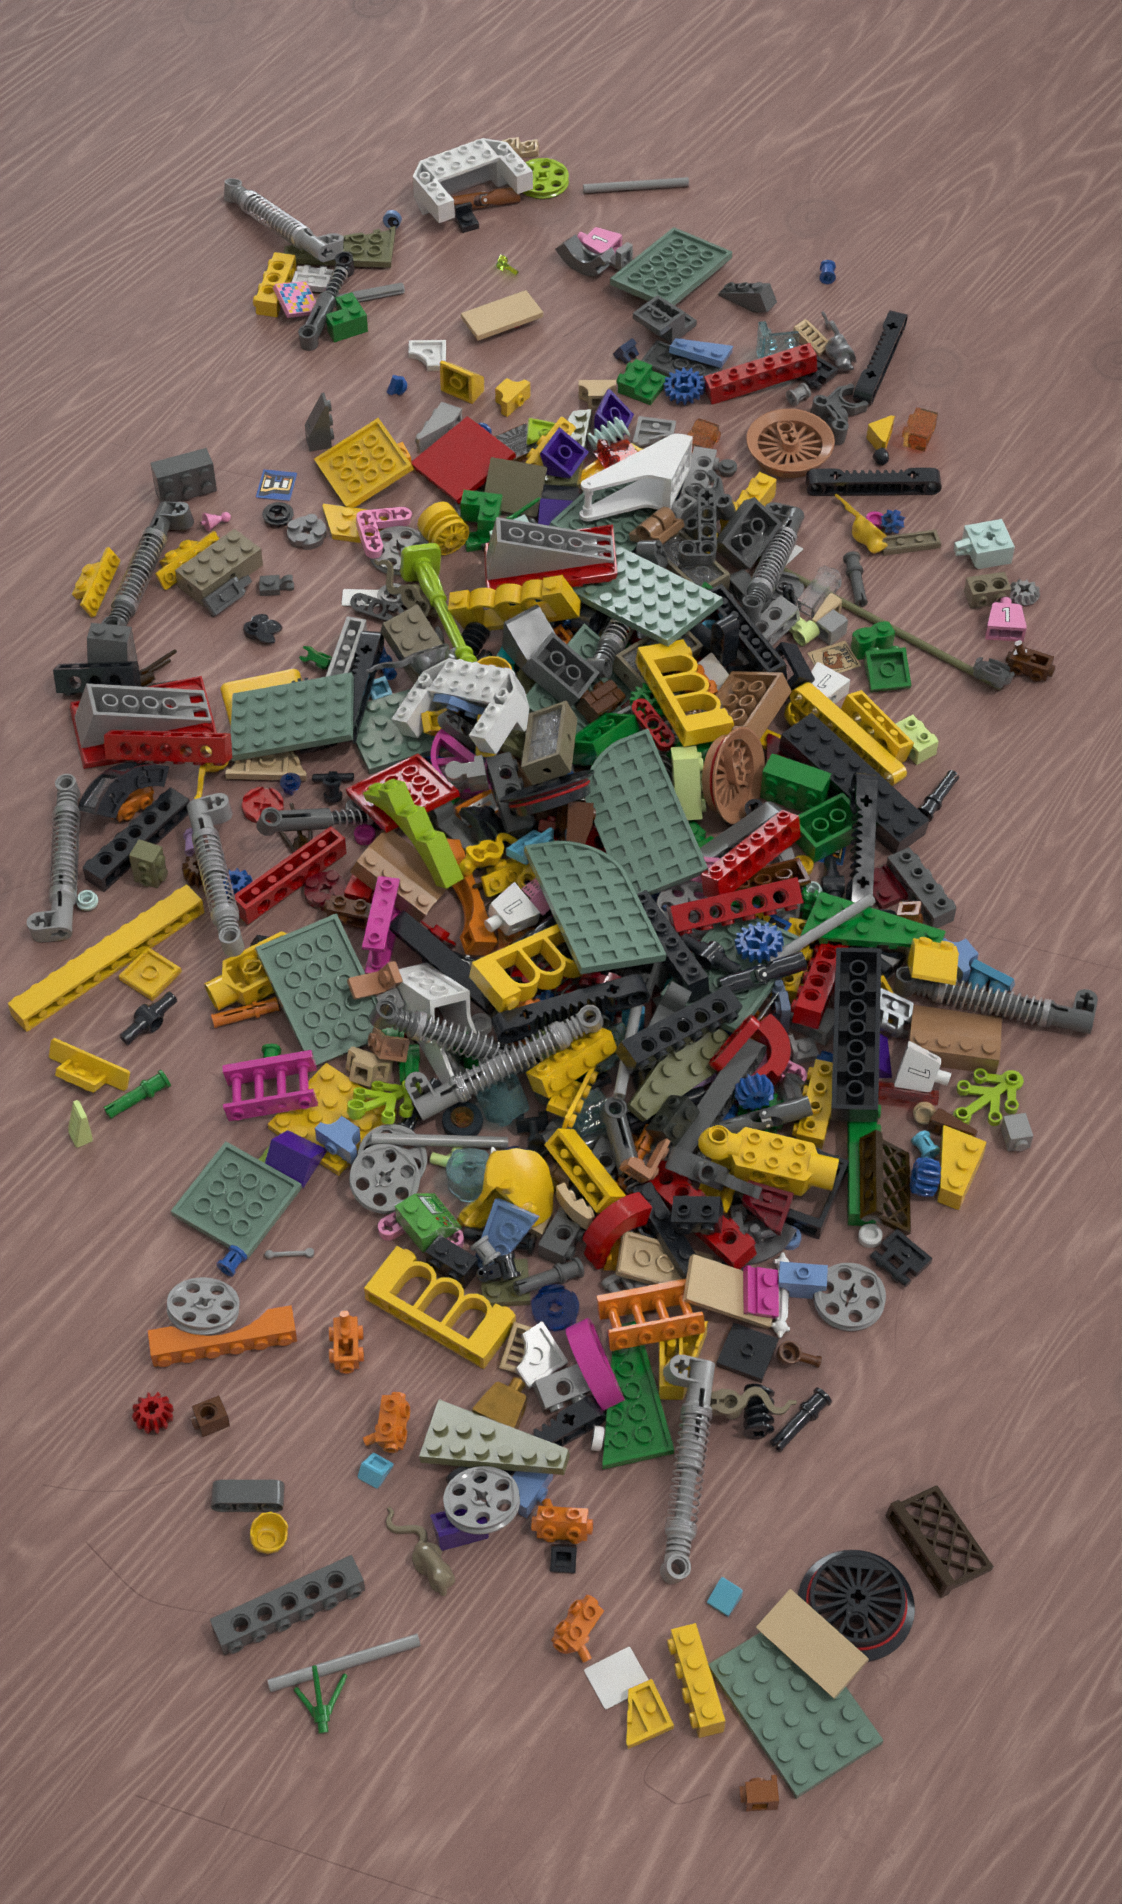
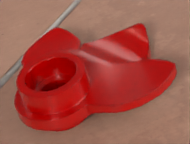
M420 921L441 942L445 940L453 946L457 945L456 942L448 938L451 933L436 924L432 928L424 921Z

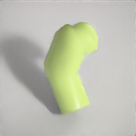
M453 1147L448 1155L432 1152L430 1163L450 1168L462 1162L464 1150L461 1147Z

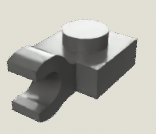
M279 575L260 576V596L280 595V590H294L293 575H285L281 579Z

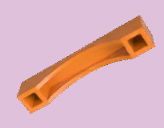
M447 839L459 865L465 858V851L460 839ZM473 874L469 877L463 875L464 879L452 885L462 903L464 911V927L459 938L466 955L487 956L498 943L494 931L489 932L484 925V921L489 917L478 888L472 887L476 884Z
M292 1305L267 1309L248 1326L223 1335H194L173 1326L148 1330L150 1354L154 1367H168L173 1363L179 1362L191 1363L196 1359H213L224 1354H241L247 1350H264L270 1346H287L292 1342H297Z

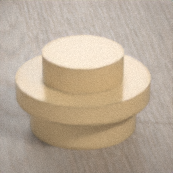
M920 1102L914 1107V1119L920 1124H929V1120L936 1112V1109L929 1102Z

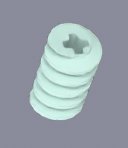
M614 417V424L607 421L608 428L601 425V432L594 429V436L590 432L587 433L588 441L596 454L597 449L602 453L604 452V445L610 449L611 441L616 445L617 438L623 441L624 433L630 437V433L622 420Z

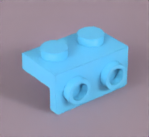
M548 828L542 833L533 829L506 848V856L525 865L529 864L524 853L525 845L554 841V829Z

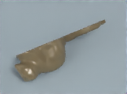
M374 560L377 566L384 564L387 567L386 587L389 593L393 595L401 594V600L408 609L418 604L425 617L439 618L435 607L430 605L420 585L408 584L395 588L393 585L394 568L389 560Z
M751 1387L741 1396L734 1390L720 1389L712 1391L710 1406L712 1408V1416H722L733 1420L741 1415L743 1409L748 1404V1400L753 1396L760 1397L766 1408L774 1415L785 1414L791 1405H797V1400H789L785 1406L778 1408L773 1405L768 1394L760 1387Z
M389 1506L387 1508L389 1515L386 1519L387 1529L395 1534L414 1533L419 1536L420 1540L415 1545L412 1553L414 1567L420 1574L428 1577L430 1586L435 1592L446 1596L447 1589L455 1583V1577L450 1566L441 1557L442 1550L436 1544L427 1542L428 1534L422 1526L394 1525L392 1518L395 1512Z

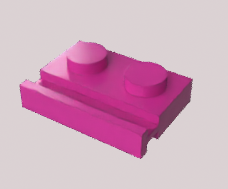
M749 1265L743 1268L744 1314H753V1316L773 1319L779 1317L778 1270L762 1267L754 1268Z

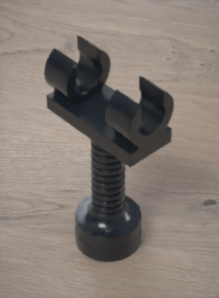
M538 1111V1117L528 1118L524 1117V1113L515 1114L517 1133H530L527 1139L528 1150L535 1151L538 1154L542 1153L546 1149L544 1145L546 1142L544 1137L539 1134V1131H544L548 1125L547 1111Z

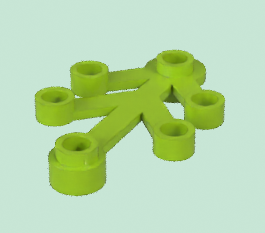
M978 1068L974 1071L973 1080L976 1083L983 1084L989 1082L998 1085L995 1087L974 1086L966 1080H961L957 1084L956 1091L959 1095L965 1096L970 1094L980 1095L981 1097L966 1108H957L953 1112V1116L969 1125L971 1115L990 1103V1113L987 1121L991 1126H998L1002 1120V1114L999 1112L1000 1095L1007 1091L1004 1110L1008 1114H1015L1019 1107V1103L1016 1100V1091L1023 1086L1024 1079L1019 1072L1014 1070H1008L1002 1075L989 1074L986 1070ZM991 1117H997L998 1120H993Z
M405 1080L402 1082V1085L373 1081L371 1090L362 1087L354 1089L353 1099L347 1104V1114L351 1119L359 1120L365 1115L366 1111L386 1104L385 1110L381 1115V1122L390 1125L395 1122L396 1114L394 1109L396 1100L404 1098V1104H401L399 1109V1115L404 1118H409L413 1115L414 1107L412 1106L413 1101L406 1089ZM418 1082L415 1085L417 1090L421 1094L422 1089ZM366 1098H374L371 1101L364 1102Z

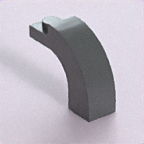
M576 234L565 240L555 249L569 267L586 276L599 275L610 265L609 263L612 261L610 258L615 254L612 247L600 254L589 251Z

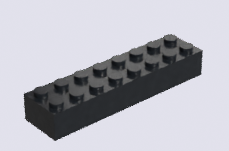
M810 713L781 734L779 750L790 760L831 773L829 796L831 798L843 792L850 800L851 779L855 772L877 776L875 838L892 854L908 848L926 834L930 820L813 713Z
M836 948L831 1121L878 1122L881 948Z

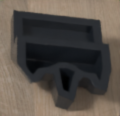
M489 806L462 807L458 813L459 816L473 826L469 834L478 842L484 840L495 842L496 836L499 833H505L501 818ZM502 841L505 849V847H507L508 842Z

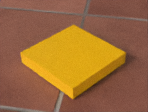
M147 947L119 975V980L151 1001H154L182 971L179 966Z

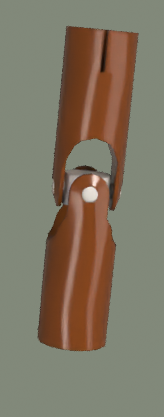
M512 187L494 189L489 193L482 191L451 196L454 199V207L471 202L472 210L487 207L489 204L503 205L520 202V193L517 194ZM479 195L481 203L479 206L474 205L473 202L474 197Z

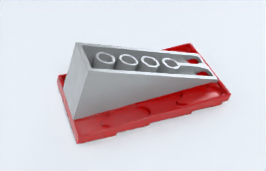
M496 517L490 543H486L484 548L486 588L494 590L503 584L523 586L529 580H543L546 577L563 575L571 587H580L583 584L610 582L616 579L618 574L613 524L572 530Z
M202 676L148 687L86 684L81 700L71 702L69 707L83 769L116 764L113 760L105 759L104 734L110 730L217 733ZM125 743L126 748L131 751L130 745ZM145 744L146 749L151 752V747ZM165 745L166 750L171 752V748Z

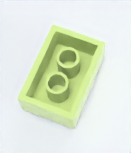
M696 746L671 747L673 787L687 820L703 819L702 812H706V802L704 794L701 793L703 792L702 772H700L703 771L702 754L697 752Z

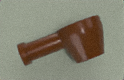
M792 1340L782 1342L777 1349L776 1358L781 1365H793L800 1361L819 1368L822 1362L821 1356L802 1352L800 1346ZM783 1353L788 1356V1359L783 1356Z

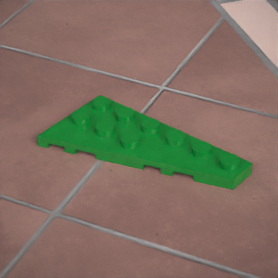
M820 891L800 936L855 902ZM868 907L816 940H819L820 944L834 941L848 946L877 948V945H889V949H897V946L911 948L913 938L919 939L920 937H926L931 939L932 942L941 943L946 931Z
M632 1321L623 1323L621 1325L622 1327L634 1325L636 1324V1322ZM645 1345L612 1351L611 1367L625 1400L607 1409L602 1470L674 1454V1446Z

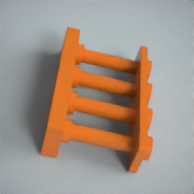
M686 1279L597 1295L599 1319L609 1318L612 1329L608 1330L610 1350L615 1351L704 1333L703 1312L693 1313L690 1304L683 1301ZM680 1305L683 1315L669 1318L666 1307ZM656 1309L660 1320L646 1322L642 1312ZM633 1314L636 1324L622 1327L619 1316Z

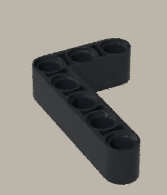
M728 614L715 622L711 630L701 622L689 630L703 645L700 653L702 659L708 654L713 653L723 668L737 659L740 626L734 615Z

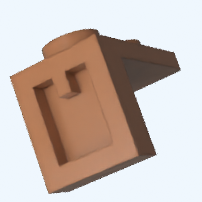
M395 961L387 963L377 972L350 977L347 980L355 1000L383 994L403 982Z
M373 1027L372 1033L368 1036L370 1050L379 1059L406 1062L410 1040L408 1038L386 1036L380 1029Z
M666 1138L657 1144L646 1166L641 1159L630 1157L622 1162L619 1169L641 1184L648 1180H653L659 1172L657 1166L660 1160L663 1161L669 1152L667 1147L670 1140Z

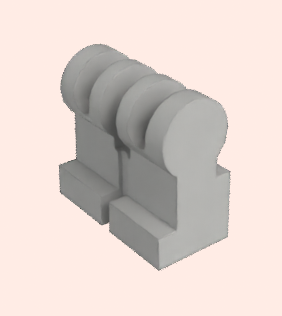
M482 755L474 756V762L461 764L460 762L452 761L446 765L445 774L447 780L459 790V793L469 788L471 792L489 790Z

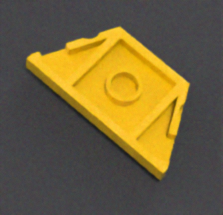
M323 504V513H325L332 539L361 543L356 527V515L358 512L367 509ZM385 516L379 517L383 521L388 520ZM371 532L364 533L366 536L369 537L374 536V534Z

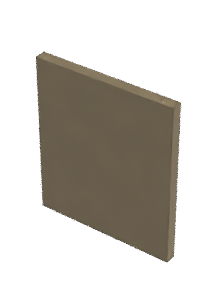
M491 457L485 492L502 494V511L515 513L537 497H542L547 467ZM540 501L520 515L525 514L526 516L538 518Z

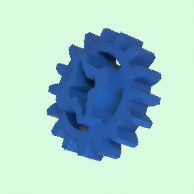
M683 367L682 371L675 369V374L670 372L669 377L665 378V395L670 397V401L675 399L676 404H679L680 401H683L684 405H686L687 401L693 403L694 398L699 400L700 395L704 394L705 382L703 381V376H699L698 371L693 373L692 368L689 371H686L685 367Z
M757 922L756 926L750 923L748 929L742 927V933L736 934L735 947L737 954H741L743 960L749 958L751 963L754 959L758 960V963H761L762 959L769 962L771 956L778 957L777 952H782V946H784L782 931H777L776 925L769 927L768 922L764 926L760 922Z

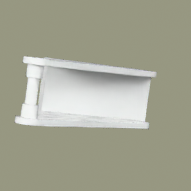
M672 434L581 482V489L585 495L583 510L579 513L580 519L583 521H593L640 508L659 510L665 506L671 509L690 470L693 436ZM636 481L591 505L593 491Z
M428 963L399 969L403 982L396 988L405 1003V1007L402 1009L408 1010L409 1013L415 1011L424 1012L427 1014V1020L432 1015V1022L434 1023V1008L438 1007L447 1024L449 1025L453 1022L452 1029L455 1030L459 1024L460 1032L466 1026L467 1034H469L471 1029L474 1030V1033H477L471 1018L470 991ZM424 1039L420 1042L417 1040L442 1085L447 1083L449 1078L454 1076L444 1047L440 1049L437 1044L432 1046L431 1042L425 1044ZM494 1084L490 1085V1089L484 1088V1091L489 1093L496 1092L497 1086Z

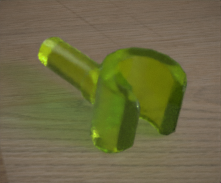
M500 255L496 264L498 269L503 270L505 268L515 275L519 273V271L507 264L508 258L506 256Z

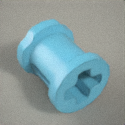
M926 1130L917 1133L911 1139V1143L917 1146L921 1153V1158L933 1159L940 1153V1148L933 1143L929 1131Z

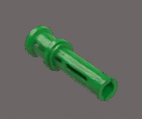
M160 1069L155 1076L148 1080H142L139 1083L140 1086L104 1106L103 1108L107 1116L113 1119L141 1100L153 1098L154 1094L165 1087H171L165 1073Z

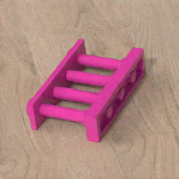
M378 876L362 944L363 950H369L365 974L377 972L387 963L391 962L396 936L389 928L391 921L401 912L395 907L400 878Z
M312 1050L222 1065L227 1085H232V1103L223 1104L228 1121H239L252 1117L318 1106L315 1092L313 1089H309L308 1072L317 1071ZM299 1074L300 1091L286 1093V1076ZM277 1078V1095L264 1097L263 1080ZM254 1082L255 1099L242 1101L241 1084Z

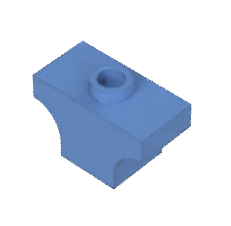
M967 939L951 942L957 947L959 952L957 980L960 985L963 980L965 983L968 982L971 964L974 959H978L979 955Z
M343 1116L332 1124L320 1122L315 1127L316 1140L324 1145L329 1153L337 1154L352 1165L357 1157L355 1145L361 1140L359 1127Z
M780 1261L779 1287L787 1289L789 1297L813 1299L814 1293L826 1291L828 1265Z
M521 1471L514 1473L512 1478L518 1486L520 1497L518 1514L528 1518L537 1502L541 1503L545 1499L548 1492L547 1487L553 1480V1474Z

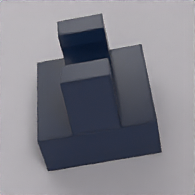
M631 338L613 353L614 357L617 360L620 358L625 364L631 361L628 354L633 359L639 355L635 347L636 341Z

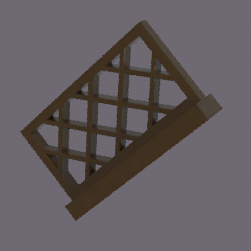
M874 1130L859 1138L860 1219L865 1222L873 1219L893 1230L898 1229L907 1236L911 1234L909 1152L884 1140L882 1132ZM895 1155L901 1157V1165ZM888 1159L890 1160L891 1164L895 1169L894 1172L892 1171L887 1162ZM883 1170L885 1171V1173H886V1175H887L886 1178H885L884 1175H883ZM896 1174H898V1176L900 1177L902 1181V1186L895 1176ZM887 1180H890L896 1191H892ZM883 1189H884L885 1193L887 1194V1197H886V1198H885L884 1195H883ZM896 1194H898L900 1199L902 1200V1206L899 1203L897 1197L895 1196ZM888 1200H890L892 1205L894 1206L896 1210L895 1212L892 1211L890 1205L887 1202ZM883 1209H884V1211H885V1213L887 1214L888 1217H885V1216L882 1215V1214H884V1213H883ZM895 1215H899V1217L902 1220V1225L900 1224Z
M938 1485L902 1502L897 1500L890 1504L885 1514L886 1518L940 1598L949 1595L951 1590L993 1569L994 1566ZM935 1495L940 1502L939 1508L926 1504L927 1497ZM911 1505L920 1508L919 1517L910 1515L906 1507ZM924 1510L938 1514L936 1523L923 1519ZM941 1515L951 1518L954 1523L953 1528L940 1524ZM921 1525L935 1529L933 1538L923 1535L920 1530ZM938 1530L952 1535L950 1543L937 1539ZM955 1536L966 1540L968 1543L967 1549L954 1545ZM935 1546L949 1550L947 1559L936 1554L934 1551ZM952 1551L966 1555L965 1563L952 1561ZM969 1558L979 1559L983 1567L978 1569L968 1566ZM949 1567L963 1570L962 1577L954 1580L949 1573Z

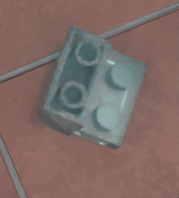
M599 1087L591 1090L587 1099L582 1098L584 1104L580 1114L575 1113L577 1118L571 1129H575L581 1138L605 1128L599 1113L609 1098L605 1097ZM609 1108L612 1114H618L616 1110Z

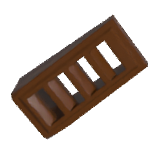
M938 1108L929 1120L927 1130L941 1136L943 1125L977 1137L978 1131L941 1108Z

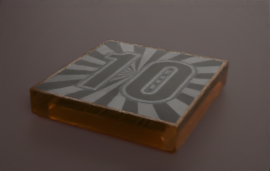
M526 423L494 436L515 452L516 457L512 461L521 462L527 459L526 456L530 450L538 447L537 442L530 445L526 444Z

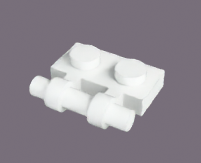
M311 265L297 266L292 282L306 281L311 291L324 292L334 270L322 266L320 268H314Z

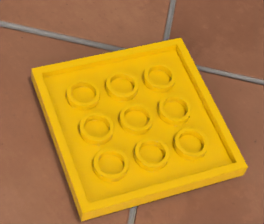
M379 418L314 458L316 464L345 507L355 508L414 470Z
M325 1063L308 1081L309 1089H313L315 1092L318 1106L278 1113L268 1123V1129L277 1135L289 1130L325 1148L324 1145L316 1140L315 1127L320 1122L332 1124L343 1116L359 1127L361 1140L355 1145L358 1153L362 1140L371 1130L387 1125L381 1122V1115L385 1110L386 1104L366 1111L365 1115L359 1120L351 1119L347 1114V1104L353 1099L354 1089L364 1087L349 1081V1077ZM366 1098L364 1102L371 1101L374 1098ZM328 1151L320 1162L321 1165L338 1176L350 1165V1163L337 1154L333 1155Z

